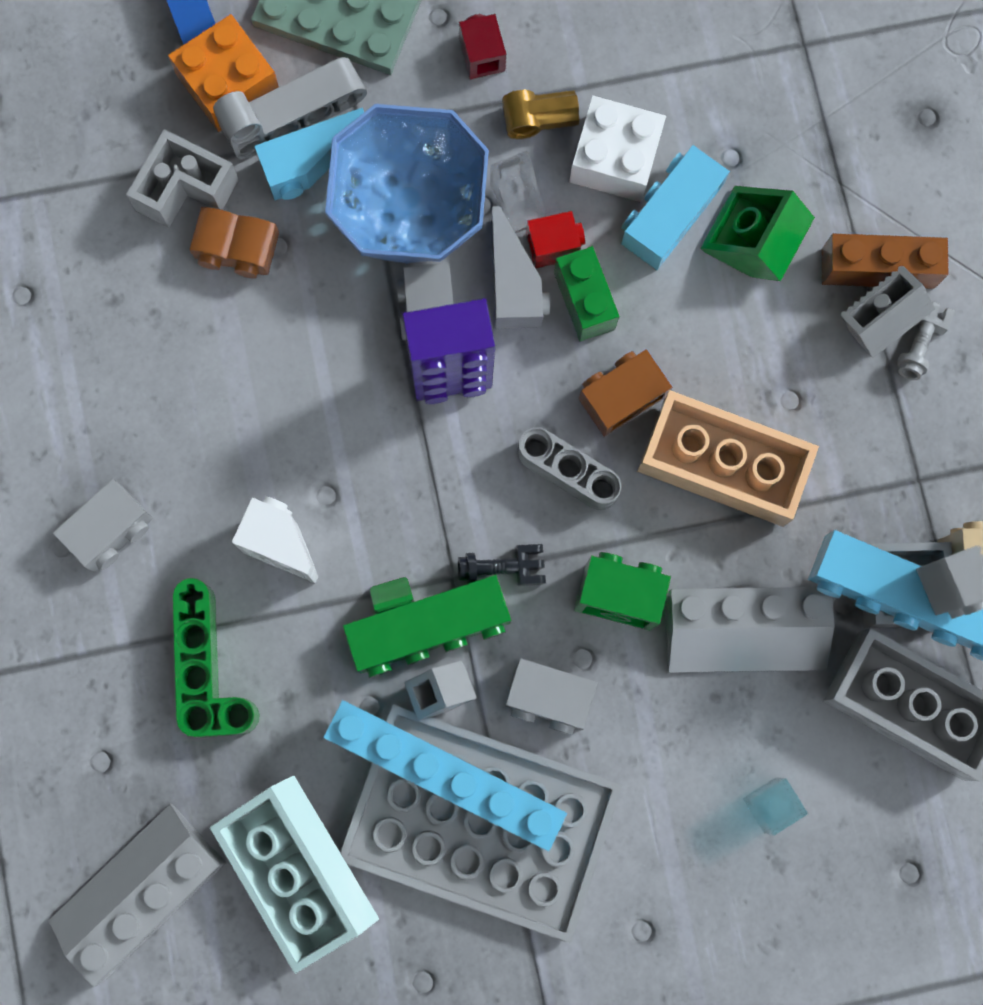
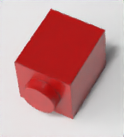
M572 211L527 220L526 237L535 269L555 265L556 258L579 251L581 246L586 244L582 223H575Z

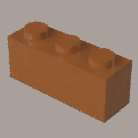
M832 233L822 247V285L879 286V282H883L886 277L891 276L892 272L898 271V267L904 266L926 289H935L949 275L948 238Z

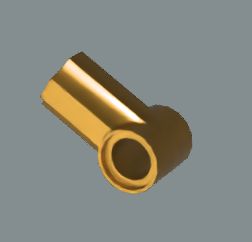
M516 90L507 93L502 98L507 135L511 139H527L537 135L541 130L579 125V103L575 90L535 95L530 90Z

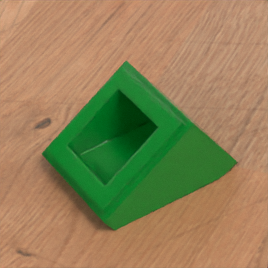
M406 577L370 588L376 614L414 602Z

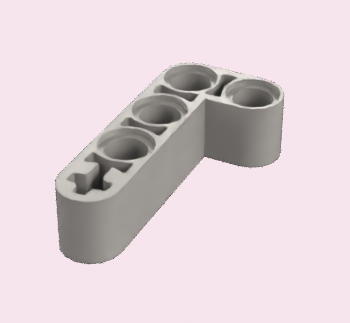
M343 57L335 59L251 102H248L243 92L235 91L228 93L216 101L213 110L233 152L238 159L243 160L257 155L255 145L323 122L355 106L365 98L367 90L350 60Z

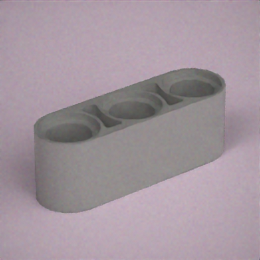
M533 427L521 435L518 444V458L525 467L596 510L608 509L616 502L622 490L619 476L614 471L543 428ZM537 440L544 444L546 452L542 456L534 457L527 453L525 445L530 441ZM564 461H572L578 466L579 474L575 477H565L560 473L558 465ZM598 481L608 483L612 489V496L608 498L597 497L592 490V485Z

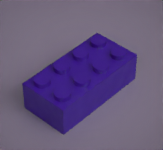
M486 298L403 313L408 357L417 401L425 400V404H438L447 401L450 395L463 393V396L467 398L477 397L485 394L486 389L492 388L495 342Z

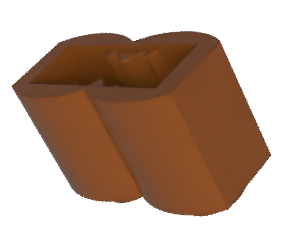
M201 207L189 251L202 267L211 270H220L221 266L233 267L236 274L255 279L258 274H269L280 232L275 223L264 219L236 215L216 208Z

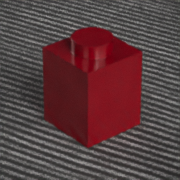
M475 14L468 17L465 21H460L459 41L470 80L506 72L507 54L496 14L486 16L484 14Z

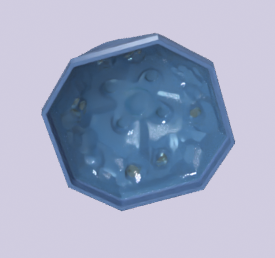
M374 104L332 139L325 208L326 216L361 256L406 264L427 261L441 262L483 227L489 150L453 110Z

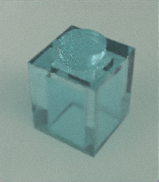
M776 777L743 798L764 834L775 836L808 815L807 810L786 778Z

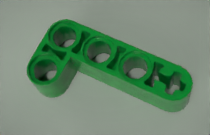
M184 579L177 584L173 592L177 725L184 734L193 737L232 736L250 733L259 723L260 714L257 706L244 698H219L215 594L207 584L199 579ZM194 589L203 595V599L196 600L195 612L202 617L205 616L204 620L186 619V616L194 617V606L186 602L187 597L193 596ZM194 628H202L205 633L203 644L198 648L191 649L187 644L188 633ZM202 667L206 672V682L202 687L194 690L188 683V675L194 668ZM243 705L248 710V721L242 727L236 728L231 724L229 715L235 706ZM201 707L207 712L208 720L202 729L195 730L190 725L189 717L193 710Z

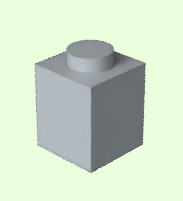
M463 661L431 668L404 682L418 720L449 712L477 698Z

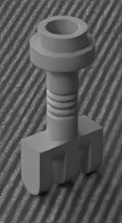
M935 301L932 302L935 310L916 324L919 328L910 352L901 354L898 359V372L901 376L910 380H919L922 375L927 373L930 364L924 356L932 334L935 332L943 336L948 331L955 312L954 309L947 307L940 319L937 317L941 304Z

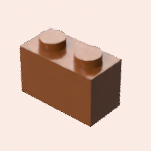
M647 349L638 355L634 351L627 353L614 363L616 366L614 370L606 375H603L600 371L589 377L582 384L584 389L581 390L579 401L604 437L663 400L669 390L673 388Z

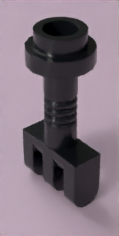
M543 544L517 545L515 547L516 558H506L504 560H476L474 552L466 553L465 557H458L459 581L466 580L467 584L477 581V576L505 573L517 574L518 586L546 584L545 575L530 576V570L545 568L544 560H529L528 554L537 555L544 553Z

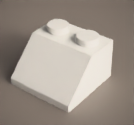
M265 496L263 502L252 498L232 543L243 554L316 583L318 579L317 571L300 528L291 516L292 512L287 509L288 506L268 496Z

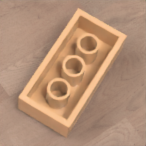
M669 390L662 403L637 472L784 527L794 519L819 446Z

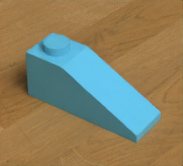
M363 108L255 145L274 200L281 198L284 200L294 199L300 196L304 190L311 188L330 168L333 137L364 113Z

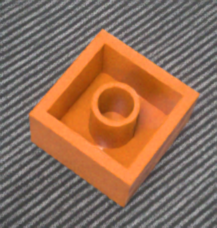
M232 14L168 55L176 76L218 132L222 130L215 116L213 106L221 97L231 92L240 91L245 94L248 102H251L279 88L275 71Z

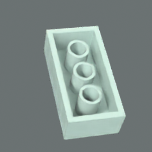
M295 776L271 786L210 827L295 974L357 937L379 920Z

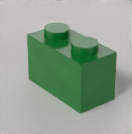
M591 246L556 258L554 275L579 342L614 331L620 316L594 247Z

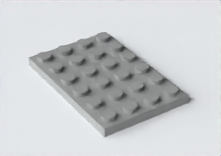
M393 704L387 719L388 723L567 812V815L550 851H547L372 763L340 852L346 864L571 944L622 784L431 717L418 720L414 711Z

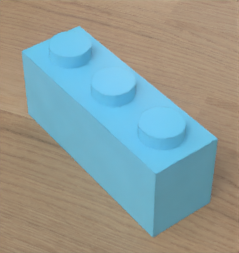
M692 145L685 156L680 152L675 156L666 170L670 175L663 184L658 181L653 184L644 198L647 204L640 213L633 210L621 227L625 231L621 245L657 271L724 186L730 172L694 145Z

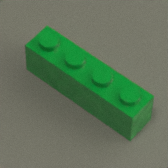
M493 575L345 624L343 628L357 672L360 674L367 672L369 678L392 671L390 666L392 663L405 659L407 665L415 664L429 659L428 651L444 647L446 653L467 646L466 639L482 634L483 640L506 633L504 626L511 624L512 620L497 575Z

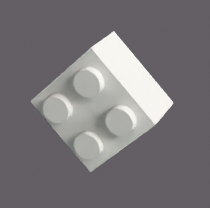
M592 96L572 164L569 182L641 202L666 116Z

